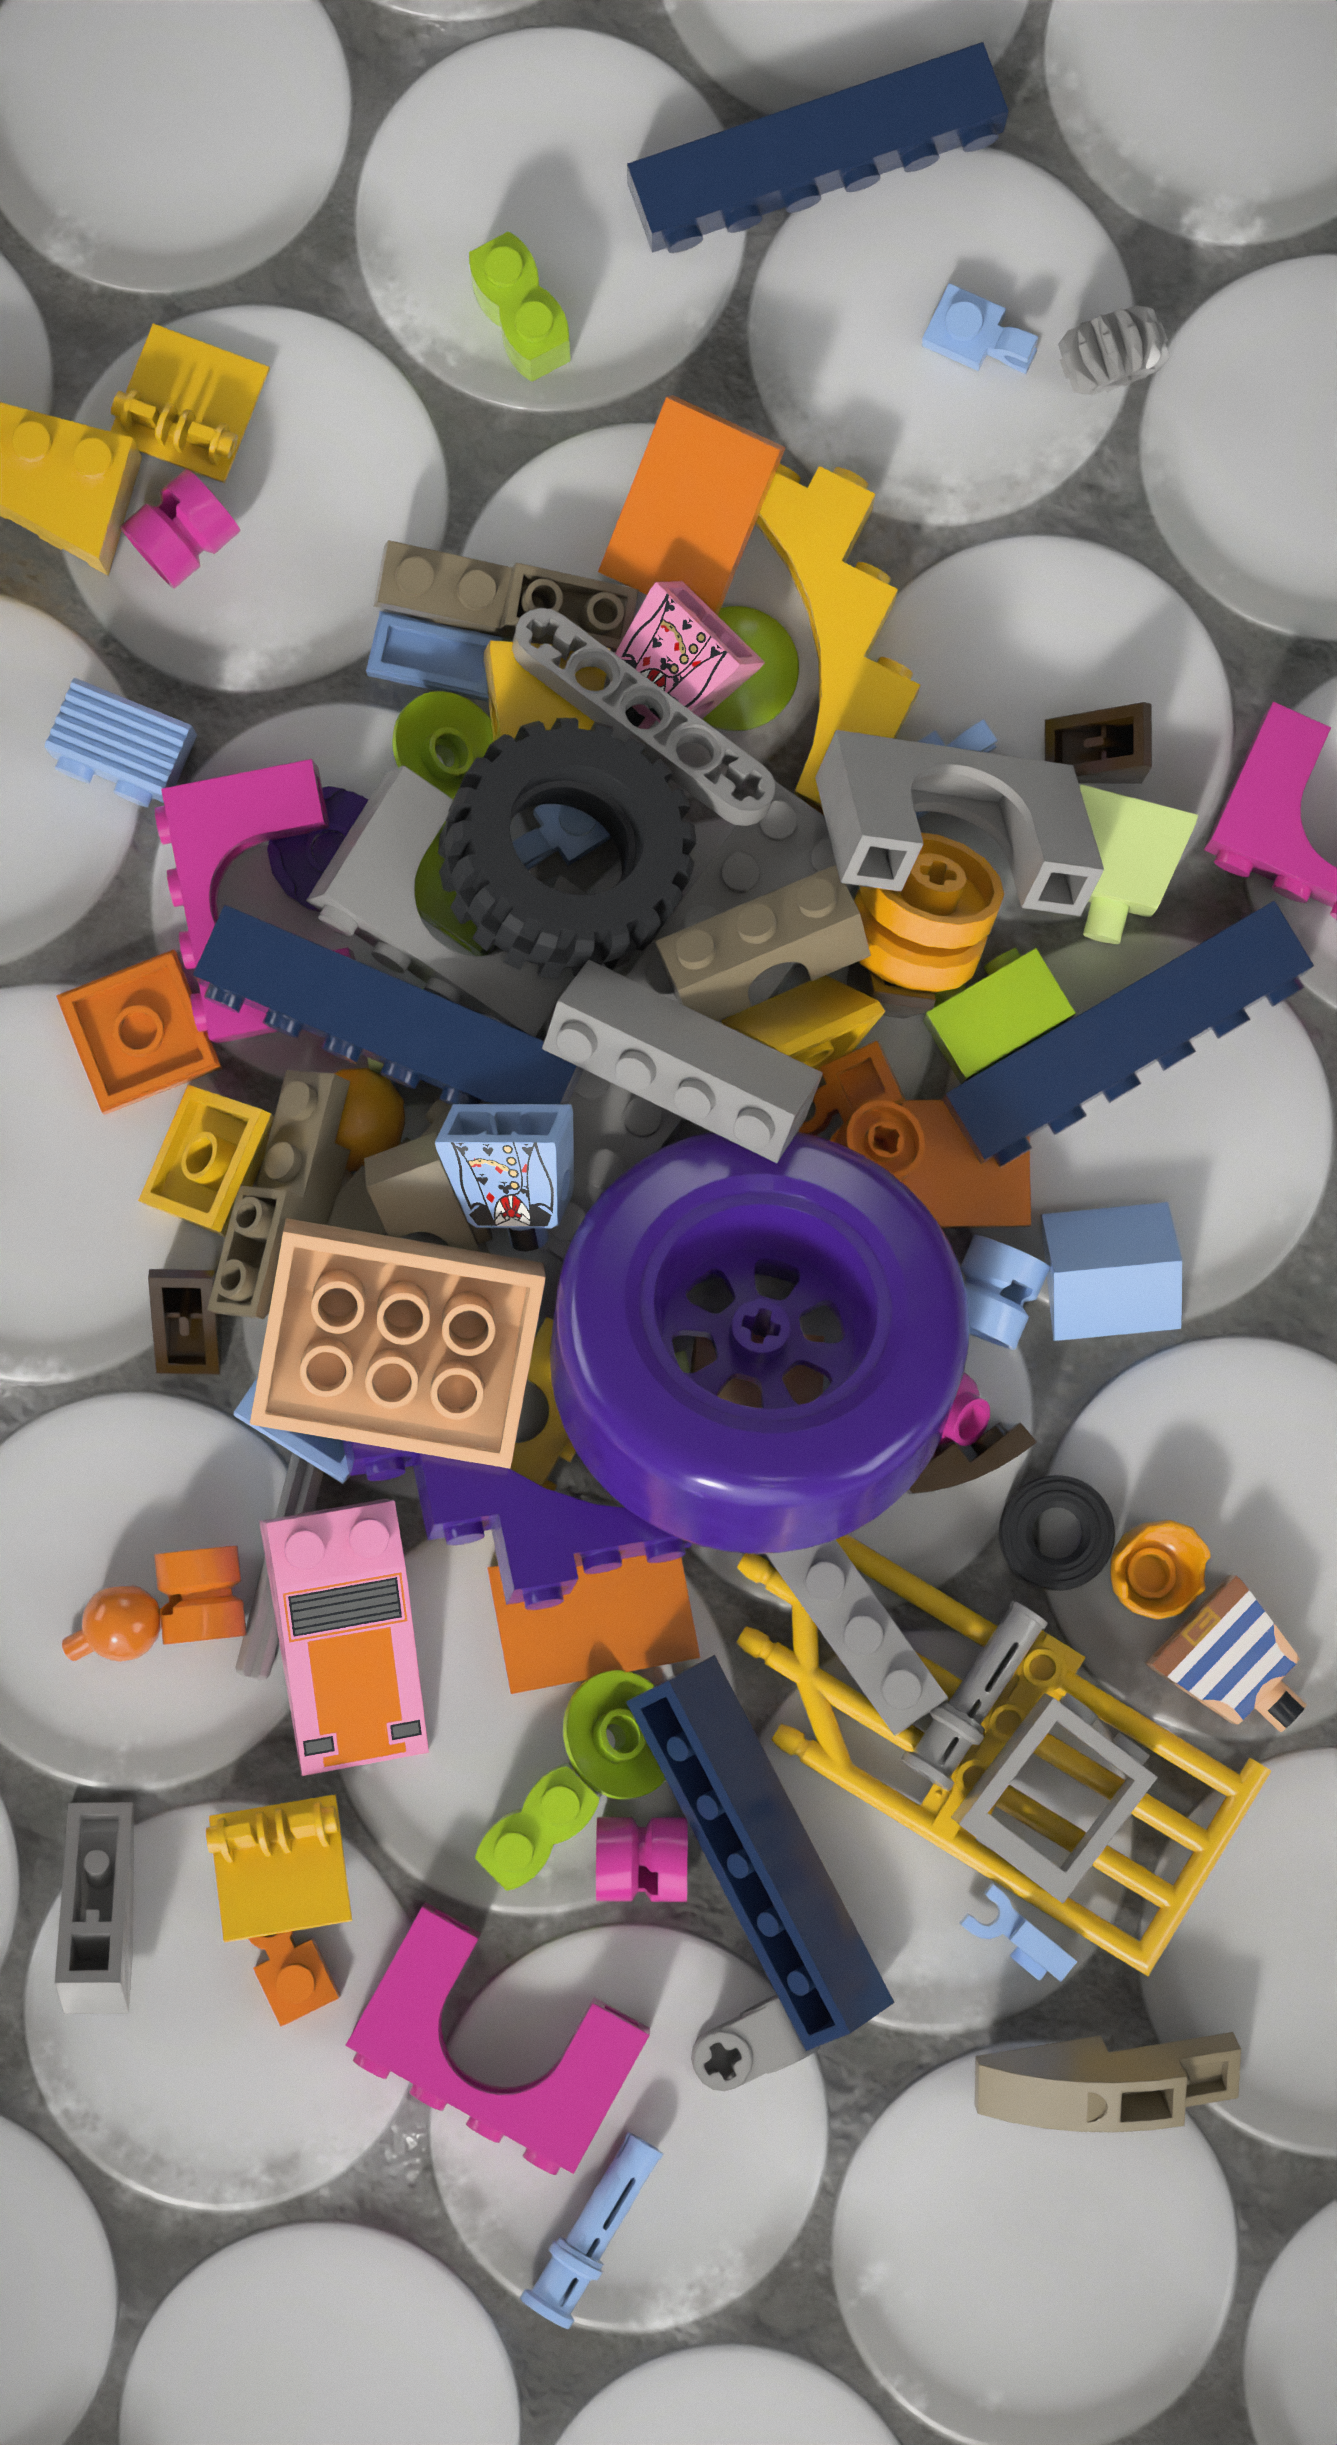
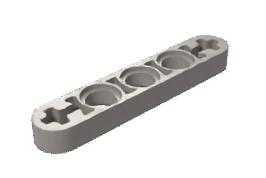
M537 608L521 616L516 624L512 651L515 660L526 671L594 722L612 726V735L618 740L627 743L629 737L632 736L647 747L642 753L646 759L652 764L661 759L673 773L671 780L726 821L734 825L749 826L757 824L765 818L775 795V781L764 765L562 614L552 609ZM547 633L554 638L552 646L545 643L537 649L531 645L532 636L540 639ZM570 651H574L567 661L565 669L559 668L561 657L567 660ZM597 667L607 674L610 684L603 690L590 691L583 688L577 682L575 674L581 668ZM634 705H647L659 714L661 722L654 728L641 729L629 722L625 712ZM684 743H698L709 751L711 761L702 767H690L678 758L676 749ZM721 764H725L728 766L726 775L721 774L716 784L712 783L711 781L715 779ZM747 785H750L756 789L754 798L747 796L742 801H739L733 796L735 788L742 790Z

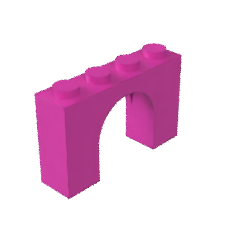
M1273 702L1261 720L1204 850L1216 855L1214 863L1227 872L1241 877H1249L1252 871L1274 881L1272 889L1283 897L1299 903H1307L1310 897L1332 907L1330 915L1337 920V867L1325 861L1314 850L1306 837L1301 820L1303 791L1332 727Z
M312 759L161 789L164 806L155 807V819L162 845L172 843L176 868L167 870V881L174 907L184 906L188 930L179 932V943L186 969L196 968L219 917L218 893L221 881L229 866L240 854L257 844L269 840L330 828L319 767ZM348 947L332 950L356 960L355 953ZM200 983V993L191 994V1006L198 1032L208 1030L209 1040L217 1044L279 1032L262 1023L266 1015L262 1011L243 1004L240 1012L236 1013L205 999L204 995L207 988L203 987Z
M425 1902L345 2045L357 2052L353 2062L382 2079H387L389 2073L393 2072L411 2082L413 2085L409 2093L434 2109L443 2111L447 2103L470 2116L466 2122L470 2129L493 2142L500 2143L505 2135L526 2147L522 2156L536 2167L553 2175H557L560 2167L574 2174L649 2038L650 2028L593 1997L561 2057L540 2078L514 2087H498L474 2079L458 2066L447 2049L442 2031V2014L446 1998L482 1933Z

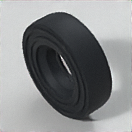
M1045 1476L1023 1485L1008 1500L999 1522V1543L1009 1567L1025 1582L1045 1590H1070L1091 1581L1107 1564L1115 1542L1114 1520L1106 1501L1089 1484L1069 1476ZM1054 1507L1063 1508L1073 1513L1078 1519L1082 1530L1081 1541L1077 1549L1069 1556L1059 1559L1043 1555L1036 1548L1032 1539V1527L1035 1519L1043 1511Z

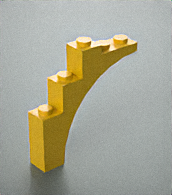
M779 464L755 525L760 529L787 567L808 613L818 658L819 713L813 746L794 795L824 815L815 777L835 731L841 730L896 739L917 699L921 685L911 680L913 672L904 665L886 657H879L877 663L867 658L895 604L898 592L897 588L889 585L891 578L882 570L864 562H857L855 567L845 563L873 510L876 494L867 490L869 484L865 479L845 468L835 467L834 471L831 472L819 466L807 488L799 484L801 477L797 473Z

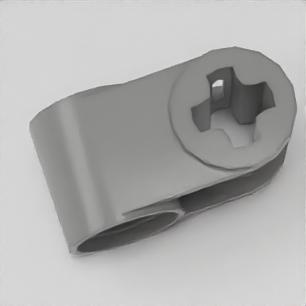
M776 1994L740 2013V2016L701 2035L693 2046L691 2061L696 2075L704 2085L712 2090L728 2091L736 2089L766 2073L770 2074L786 2068L812 2055L820 2047L818 2046L808 2051L805 2050ZM718 2042L726 2050L738 2049L739 2056L731 2060L733 2072L727 2076H722L716 2068L708 2071L704 2068V2063L712 2058L709 2047Z

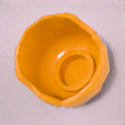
M368 1068L341 1069L333 1073L350 1081L335 1140L336 1144L351 1150L345 1168L349 1172L358 1171L362 1165L365 1166L364 1158L398 1146L401 1143L405 1126L404 1101L389 1078Z
M1164 1519L1140 1523L1126 1532L1114 1548L1110 1566L1113 1592L1118 1596V1600L1133 1613L1156 1620L1180 1615L1206 1589V1562L1211 1557L1209 1547L1193 1527L1179 1522Z

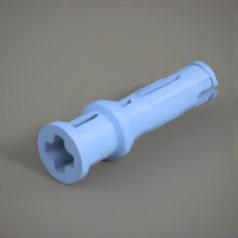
M627 2132L624 2137L623 2144L601 2181L594 2189L592 2196L567 2238L559 2237L557 2241H553L548 2250L552 2257L533 2289H525L520 2296L521 2301L528 2307L563 2328L570 2329L575 2321L571 2313L591 2280L597 2281L601 2277L604 2265L600 2261L601 2256L629 2212L658 2160H661L663 2156L659 2149L630 2132Z

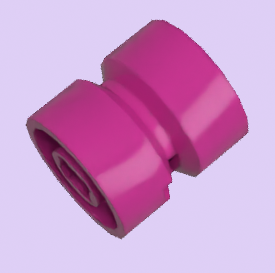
M187 468L160 490L161 503L157 507L144 504L119 526L141 556L173 589L178 587L200 567L199 555L203 551L215 554L241 531L219 500Z
M597 1817L596 1901H632L638 1892H645L651 1902H687L688 1821L686 1817H652L646 1827H639L633 1817Z

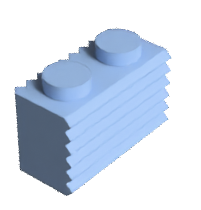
M74 677L71 681L70 689L66 693L65 700L61 705L60 712L56 716L55 724L51 728L50 736L46 740L45 748L53 758L58 760L55 769L85 783H90L93 775L100 776L103 779L116 783L113 791L116 795L135 804L149 807L152 798L164 803L162 788L176 786L197 734L192 725Z

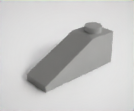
M133 1802L68 1803L55 1970V1986L64 2014H129L133 1960Z

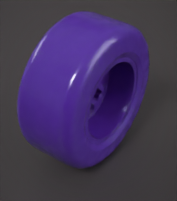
M712 1131L665 1146L641 1159L622 1173L603 1191L576 1230L563 1260L552 1326L550 1368L555 1402L565 1431L576 1453L592 1476L613 1498L648 1524L676 1538L699 1546L727 1552L765 1554L807 1549L852 1533L877 1518L898 1501L915 1483L930 1462L942 1438L965 1370L970 1330L967 1293L961 1269L952 1246L936 1219L923 1202L903 1182L865 1155L828 1139L797 1132L779 1161L775 1163ZM755 1274L779 1278L796 1286L786 1299H771L760 1295L756 1291ZM721 1277L730 1290L734 1301L722 1312L714 1314L692 1304L687 1299L686 1294L699 1283ZM820 1306H827L841 1324L843 1339L837 1343L807 1340L803 1335L799 1319ZM681 1335L708 1338L713 1344L717 1359L697 1372H683L675 1357L672 1340ZM753 1335L764 1337L763 1344L751 1341ZM797 1365L807 1366L825 1375L830 1382V1386L818 1398L801 1405L792 1399L782 1380ZM731 1379L746 1380L755 1383L760 1388L762 1408L739 1405L718 1397V1395Z

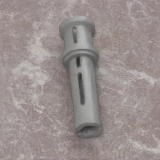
M1016 1601L1010 1603L1007 1613L983 1650L978 1654L974 1664L948 1703L942 1702L930 1712L934 1720L914 1751H905L900 1759L910 1768L946 1791H950L955 1784L951 1776L971 1745H980L985 1729L981 1726V1723L1013 1677L1016 1669L1041 1630L1045 1629L1048 1624L1039 1615Z

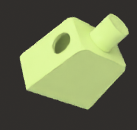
M1081 784L1079 787L1104 867V871L1088 901L1091 905L1083 935L1099 942L1120 944L1128 913L1152 917L1157 910L1193 832L1198 815Z

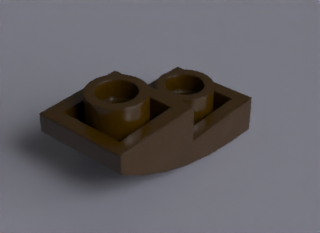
M999 1422L970 1445L978 1454L971 1461L966 1458L955 1443L949 1445L943 1451L937 1446L928 1465L906 1492L909 1495L933 1492L977 1479L1015 1459L1036 1444L1037 1441L1021 1422L1015 1424L1009 1430Z

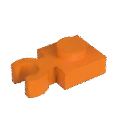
M874 1041L820 1067L826 1085L817 1088L813 1098L816 1107L815 1115L811 1120L802 1124L799 1132L818 1135L828 1127L832 1116L840 1113L845 1123L862 1105L876 1100L892 1101L898 1105L906 1102L882 1045L878 1041Z
M294 1931L248 1939L254 1946L264 1949L269 1957L268 1960L256 1965L253 1969L280 2027L341 1997L314 1938L296 1945L292 1937Z

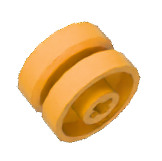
M921 832L924 844L902 891L859 886L860 889H858L854 902L861 915L871 954L870 957L859 962L882 980L903 988L926 992H940L959 988L974 976L988 938L987 936L991 932L1005 894L1000 876L984 857L963 843L938 834Z

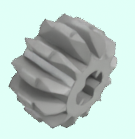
M1138 305L1128 309L1120 308L1112 313L1099 315L1095 319L1082 322L1080 326L1068 330L1058 343L1062 356L1060 362L1065 378H1069L1074 392L1084 395H1094L1103 391L1109 392L1115 388L1127 386L1134 381L1145 379L1147 375L1158 372L1170 358L1166 346L1168 339L1162 322H1158L1155 310Z

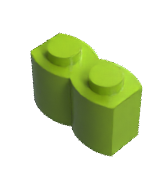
M507 231L470 251L469 265L476 300L485 315L493 323L501 327L505 351L517 371L533 382L570 362V337L566 316L557 300L547 290L539 286L537 266L526 245L517 236Z
M570 1762L551 1769L532 1787L522 1808L506 1814L488 1830L477 1849L475 1859L506 1891L526 1884L544 1867L555 1844L572 1838L588 1824L598 1807L601 1794L582 1780Z

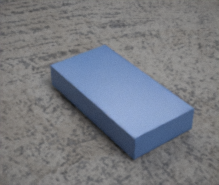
M380 611L366 673L370 677L435 691L451 692L463 697L489 702L485 664L483 662L484 650L490 640L503 641V638Z

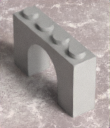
M836 730L815 777L840 883L902 891L924 844L915 813L922 811L940 812L959 817L979 827L993 838L1007 857L1021 908L1081 916L1104 871L1073 765Z
M401 766L384 774L306 901L321 911L318 918L328 928L345 937H352L355 934L373 946L371 955L385 967L398 973H404L408 970L426 983L423 988L424 990L536 1037L573 975L572 968H564L558 979L538 976L539 965L525 961L521 970H518L504 963L507 952L498 946L485 956H468L450 950L430 934L417 910L414 892L415 877L424 854L448 817V810L453 799L406 766ZM561 875L541 881L561 892L588 895Z

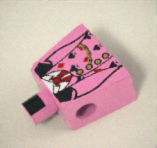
M683 581L656 582L653 585L615 652L618 657L701 719L746 682L765 663ZM634 705L625 712L629 722L641 729H650L656 720L659 723L661 722L659 714L647 705Z

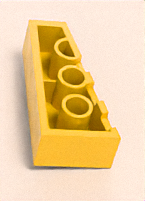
M0 402V516L4 519L12 520L37 534L40 539L60 550L68 551L86 561L89 566L109 576L122 531L119 526L124 523L142 461V455L134 438Z

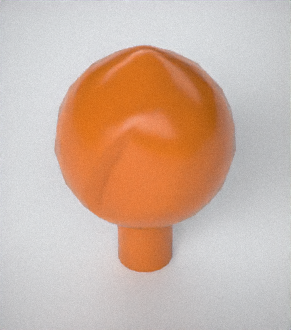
M136 1585L109 1587L100 1590L93 1595L85 1607L82 1629L62 1640V1648L65 1655L72 1661H77L92 1652L111 1661L119 1662L141 1657L149 1651L158 1639L161 1628L159 1604L147 1591Z

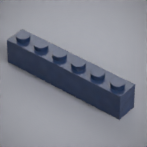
M984 42L627 163V184L652 253L667 248L669 253H678L697 246L703 241V235L723 228H726L729 233L747 230L760 223L763 219L762 215L785 207L789 213L808 209L822 199V194L843 187L846 192H857L877 183L881 178L880 175L901 167L904 168L905 172L922 170L937 162L940 158L939 154L959 147H962L964 152L983 149L994 143L999 138L998 134L1004 132L1009 111Z
M1274 900L947 1092L941 1100H943L980 1164L994 1157L998 1166L1002 1167L1032 1149L1027 1139L1028 1136H1032L1047 1126L1050 1127L1054 1135L1059 1134L1087 1117L1082 1105L1101 1094H1104L1108 1103H1111L1141 1085L1142 1083L1136 1075L1138 1072L1157 1061L1162 1070L1165 1071L1194 1054L1196 1050L1191 1041L1206 1032L1213 1030L1217 1039H1220L1250 1021L1251 1019L1245 1009L1262 999L1267 998L1270 1005L1274 1007L1305 988L1300 977L1314 967V964Z
M225 904L193 973L195 979L203 987L207 988L204 998L210 1002L236 1013L240 1012L243 1004L266 1013L262 1023L294 1038L299 1037L302 1029L325 1039L321 1047L323 1050L346 1061L357 1064L362 1054L383 1063L380 1074L404 1086L416 1089L419 1081L422 1080L441 1088L443 1091L439 1099L451 1106L453 1104H569L584 1070L543 1050V1040Z
M713 1655L626 1701L805 2050L808 2051L852 2033L895 2003L716 1656Z

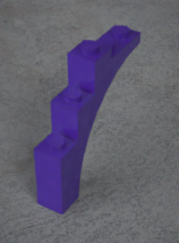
M342 1440L349 1476L366 1474L369 1481H382L399 1477L406 1473L405 1467L413 1466L427 1540L445 1538L447 1545H463L483 1539L485 1537L484 1531L486 1530L492 1531L506 1605L524 1602L527 1610L553 1607L564 1602L563 1595L571 1593L578 1581L576 1569L578 1566H583L584 1573L596 1574L621 1567V1559L646 1555L648 1563L667 1562L684 1556L686 1554L685 1548H689L693 1544L648 1524L626 1508L593 1504L546 1489L509 1468Z

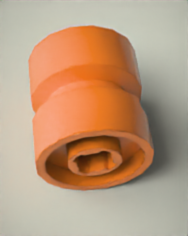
M876 1100L862 1105L829 1139L865 1155L887 1169L901 1182L920 1165L925 1152V1135L919 1121L906 1108L892 1101Z
M238 1546L154 1554L157 1588L168 1595L169 1602L160 1608L163 1645L247 1636L243 1600L232 1593V1588L241 1582Z

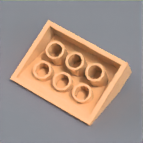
M286 1218L250 1425L511 1468L546 1279L544 1263Z

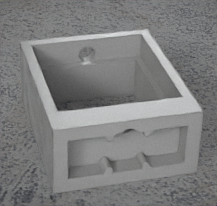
M1044 1693L951 1818L1061 1903H1064L1158 1777L1143 1766L1150 1757L1149 1754L1119 1732L1110 1741L1091 1727L1098 1718V1715L1072 1695L1066 1693L1059 1702L1052 1696ZM1056 1722L1128 1776L1060 1868L988 1813Z

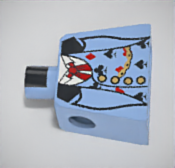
M453 1104L437 1136L435 1145L468 1223L476 1228H507L510 1244L517 1251L527 1252L541 1248L548 1241L547 1228H553L560 1224L573 1194L574 1138L572 1105Z

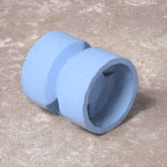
M974 1235L960 1267L966 1276L964 1285L968 1301L969 1334L995 1345L1015 1350L1029 1318L1023 1309V1305L1025 1302L1037 1299L1050 1266L1009 1245L984 1236Z

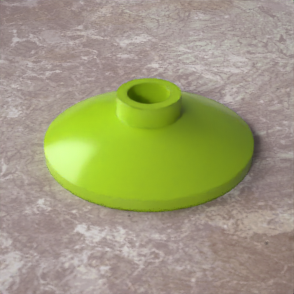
M744 606L723 607L720 609L718 617L765 663L754 675L702 720L710 726L721 730H752L775 719L789 704L797 687L799 677L798 654L788 632L770 615Z
M445 691L425 693L409 702L400 712L395 722L392 738L393 752L398 768L406 766L451 799H454L466 772L477 757L483 758L489 745L494 742L491 719L467 698ZM437 754L441 757L443 763L439 760Z
M612 1670L587 1679L571 1696L563 1721V1737L566 1752L577 1774L588 1786L600 1794L622 1800L647 1795L666 1781L626 1701L655 1685L632 1672ZM607 1729L614 1735V1748L608 1742Z

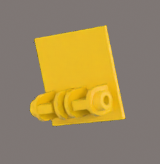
M153 323L126 392L118 391L114 397L111 415L116 417L110 432L133 437L139 451L225 483L270 367Z
M336 1794L209 1816L210 1827L206 1828V1840L209 1853H213L224 1943L353 1921Z

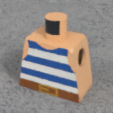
M1228 1575L1145 1662L1151 1670L1228 1722L1236 1725L1241 1723L1255 1708L1279 1732H1282L1297 1719L1307 1706L1282 1681L1300 1658L1245 1583L1237 1575Z

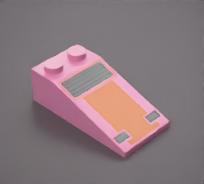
M381 1499L259 1521L301 1775H312L429 1753L406 1566L395 1501Z

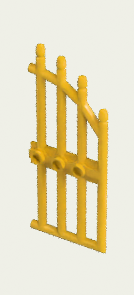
M847 1534L836 1539L858 1571L980 1646L985 1647L996 1630L997 1625L852 1536ZM745 1553L737 1566L745 1577L755 1583H763L766 1590L792 1605L793 1651L779 1642H771L768 1635L748 1626L744 1628L736 1643L746 1653L754 1658H762L765 1662L764 1664L796 1683L817 1740H807L801 1731L781 1723L771 1739L778 1748L790 1756H798L800 1762L1149 1977L1267 1780L1271 1770L1249 1757L1240 1774L1077 1675L1076 1673L1086 1657L1041 1630L1016 1669L1013 1677L981 1723V1726L985 1729L980 1745H971L951 1776L955 1783L951 1790L946 1791L933 1783L921 1805L852 1764L832 1706L905 1751L913 1752L925 1732L911 1725L897 1736H894L867 1696L819 1667L818 1627L777 1569L770 1565V1561L758 1554ZM916 1652L948 1697L947 1701L949 1702L963 1680ZM1044 1693L1052 1696L1057 1701H1060L1062 1696L1064 1697L1066 1693H1069L1098 1715L1099 1719L1226 1796L1207 1829H1204L1147 1793L1131 1812L1135 1817L1192 1851L1191 1856L1173 1885L1108 1845L1093 1863V1867L1159 1907L1140 1941L1069 1897L1064 1903H1061L995 1851L977 1841L974 1835L951 1818ZM1047 1733L1033 1752L1036 1756L1109 1801L1125 1782V1779L1050 1733ZM1008 1785L988 1812L991 1815L995 1807L1070 1853L1086 1834V1831L1011 1785Z

